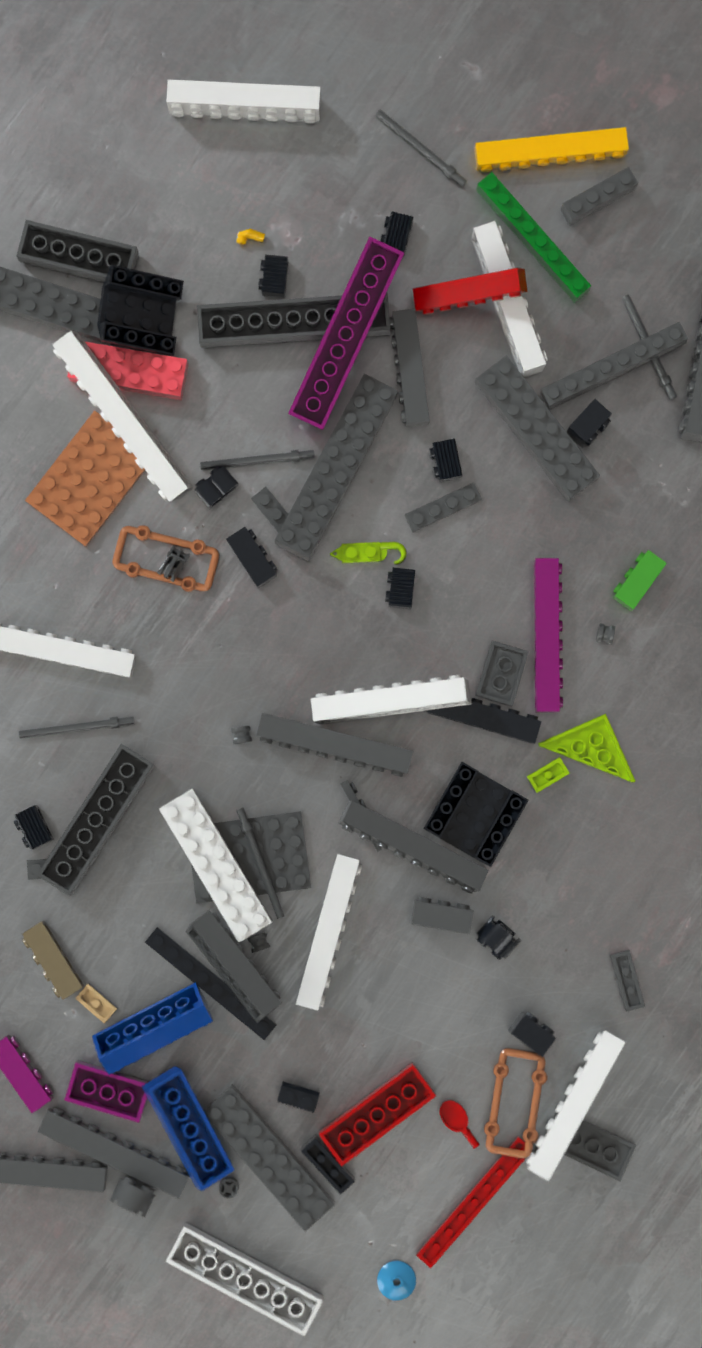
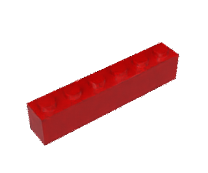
M513 268L413 288L415 311L423 312V315L433 314L434 310L437 309L449 311L452 306H457V308L469 307L468 303L473 302L475 305L485 304L486 300L492 299L493 302L504 300V296L517 298L521 297V293L528 292L525 269Z

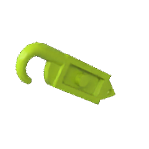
M398 542L341 544L330 555L342 561V564L381 562L386 558L387 550L397 549L401 552V557L394 561V564H400L405 560L407 552L405 547Z

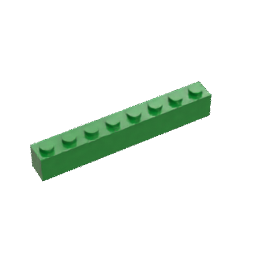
M493 172L477 184L476 191L572 301L576 303L588 293L591 288L590 283Z

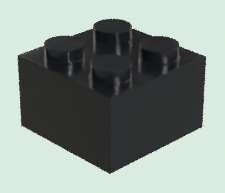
M594 399L569 426L566 432L581 448L585 445L590 446L598 436L597 432L600 431L602 433L611 422L609 418L612 413Z
M521 1012L508 1031L543 1057L556 1040V1037L553 1035L554 1031L544 1023L542 1026L537 1023L539 1020L530 1012H527V1014Z

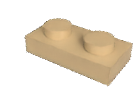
M89 983L75 998L104 1024L118 1009Z

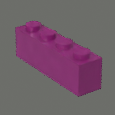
M7 1035L0 1040V1069L30 1112L34 1113L53 1099V1091L48 1084L44 1085L41 1081L42 1075L36 1068H32L29 1056L25 1052L22 1053L18 1048L20 1044L14 1036Z

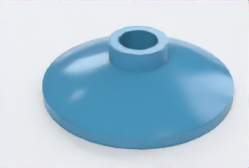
M388 1262L378 1273V1288L390 1300H403L410 1296L415 1289V1273L405 1262ZM394 1279H399L401 1281L400 1284L394 1285Z

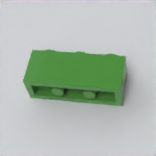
M649 550L645 554L643 552L639 554L635 560L638 564L634 569L629 568L624 575L627 579L623 584L619 582L613 590L615 593L613 599L630 611L634 610L667 564Z

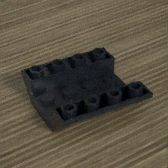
M111 265L101 291L97 322L101 341L174 356L177 338L172 336L176 302L182 299L184 281Z
M461 762L423 829L491 867L529 799L504 787L466 763Z

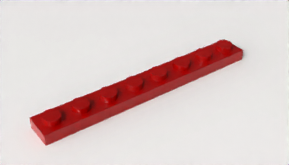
M518 1136L508 1148L524 1151L525 1142ZM501 1155L417 1252L416 1256L429 1268H432L526 1158Z

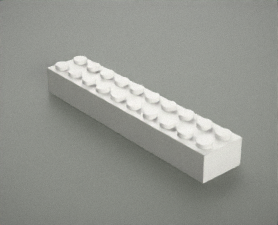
M69 331L52 344L55 348L53 350L55 355L59 359H63L67 364L65 365L67 371L77 377L78 386L83 391L86 390L90 396L88 398L95 407L98 406L101 409L100 415L102 418L112 424L114 434L118 438L121 437L125 442L123 445L126 450L136 456L137 459L135 461L141 469L145 468L148 472L147 478L153 485L157 484L160 488L158 492L164 500L168 499L170 502L192 486L79 333L77 331Z

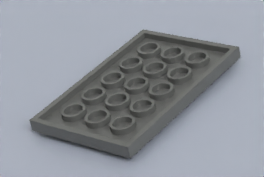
M301 811L248 818V821L252 823V831L275 892L311 888ZM234 820L214 823L256 894H268L245 832L241 830V821ZM192 865L196 904L213 901Z

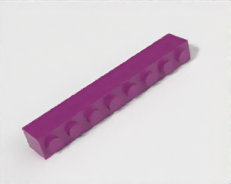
M535 558L534 560L535 713H558L560 708H563V697H560V689H563V678H560V670H563V658H559V651L563 650V640L559 639V632L563 630V622L559 620V613H562L563 609L562 601H559V594H562V582H559V575H562V563H559V558Z

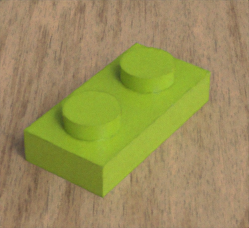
M559 757L528 775L527 779L535 792L538 793L570 773Z

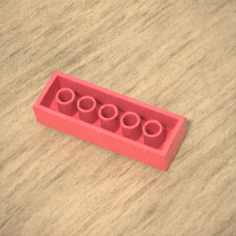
M85 342L120 390L182 400L189 364L187 359ZM68 372V379L71 382H77V377Z

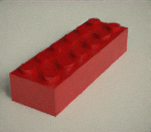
M412 1062L320 1130L319 1136L339 1164L343 1166L435 1098L436 1094Z

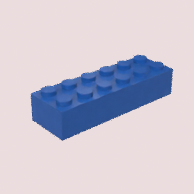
M195 982L94 1034L92 1038L98 1059L108 1075L206 1026L213 1022V1018L206 999Z
M174 1066L142 1086L196 1188L203 1191L235 1171L180 1068Z

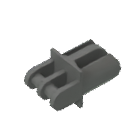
M173 545L157 573L161 575L169 563L164 577L168 579L174 568H176L170 580L174 582L191 554H186L182 549L178 550Z

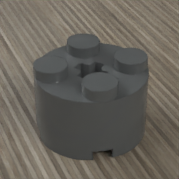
M125 1176L124 1179L120 1178L110 1201L114 1202L116 1199L118 1200L117 1205L135 1214H138L140 1211L142 1212L141 1216L145 1217L155 1197L153 1194L154 1189L144 1184L141 1188L135 1185L136 1180Z

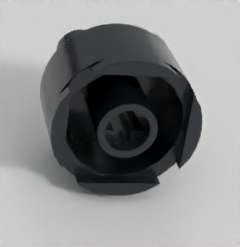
M492 915L477 932V941L484 947L488 945L492 949L491 953L497 959L501 960L502 957L506 959L518 946L521 939L518 938L516 940L513 937L515 933L501 920L494 921L495 916Z

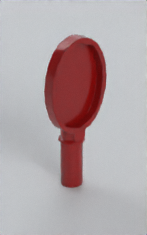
M444 1101L440 1106V1117L443 1123L454 1132H462L473 1149L478 1147L480 1144L467 1127L468 1116L465 1109L456 1101Z

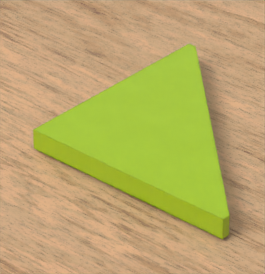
M606 714L538 743L540 747L629 782H636Z

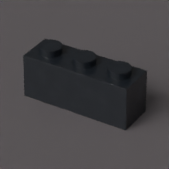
M243 527L226 538L257 588H260L277 577L275 572L278 569L273 561L268 562L265 555H267V552L263 546H258L254 541L257 537L252 529L247 530L246 527Z
M316 1135L301 1148V1152L340 1195L355 1182V1177L344 1165L341 1166L331 1151Z

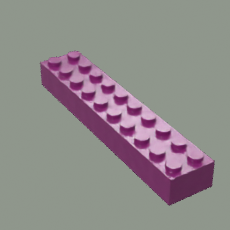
M369 236L288 414L317 428L324 429L404 256V252Z

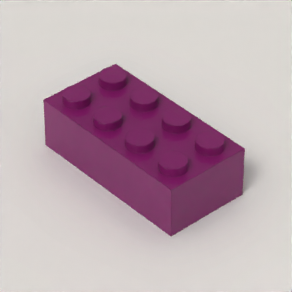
M78 1060L75 1063L64 1101L139 1123L148 1099L142 1086L149 1081L120 1072L108 1075L103 1067Z

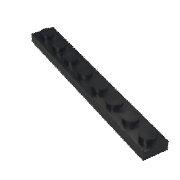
M158 927L145 941L148 946L192 982H196L198 987L263 1040L276 1027L277 1024L267 1016L256 1023L222 979Z

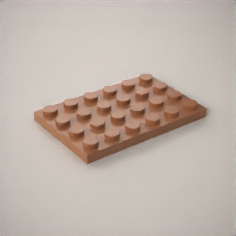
M95 410L25 499L27 503L85 547H87L145 471V468L141 469L135 461L137 459L136 456L126 450L123 445L125 444L124 440L114 434L112 424L109 421L106 422Z

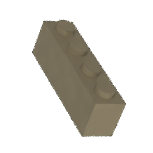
M45 921L38 923L22 934L24 945L33 951L32 957L37 965L41 964L44 971L42 973L48 982L51 980L54 985L52 989L58 998L61 997L64 1000L84 987L83 982Z

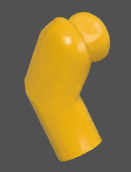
M247 229L237 234L236 241L241 245L246 244L247 239H253L262 243L265 234L253 229Z

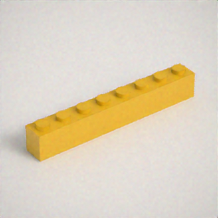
M626 127L479 142L475 143L474 149L477 170L490 172L497 168L509 170L516 166L528 168L530 165L535 164L547 166L549 163L566 164L568 161L573 160L578 163L593 158L599 161L604 160L605 157L612 156L614 159H618L627 155L629 147Z

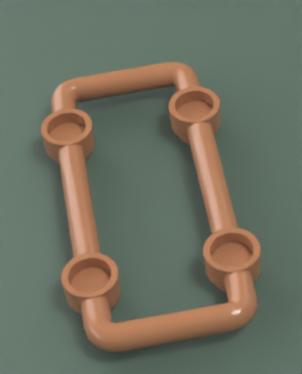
M141 525L138 528L125 526L119 533L112 564L115 569L126 572L131 578H136L140 575L179 585L186 592L194 590L205 592L213 584L220 554L216 548L206 546L202 540L197 539L191 542L150 531L145 525ZM127 534L136 535L140 541L152 539L191 549L195 555L211 554L212 558L205 584L196 582L191 576L184 577L183 579L176 577L174 582L170 581L172 576H169L167 579L164 577V574L159 575L155 571L143 569L136 562L129 564L120 563Z
M511 1048L501 1051L499 1062L493 1069L496 1081L490 1119L484 1126V1132L487 1135L486 1148L489 1152L516 1158H527L530 1156L533 1143L538 1139V1133L535 1129L542 1085L547 1081V1074L544 1071L546 1064L544 1056L541 1057L534 1052ZM507 1056L538 1061L537 1070L532 1074V1081L535 1084L528 1128L523 1132V1139L525 1141L524 1151L493 1145L494 1138L500 1131L497 1118L503 1080L509 1073V1068L506 1065Z

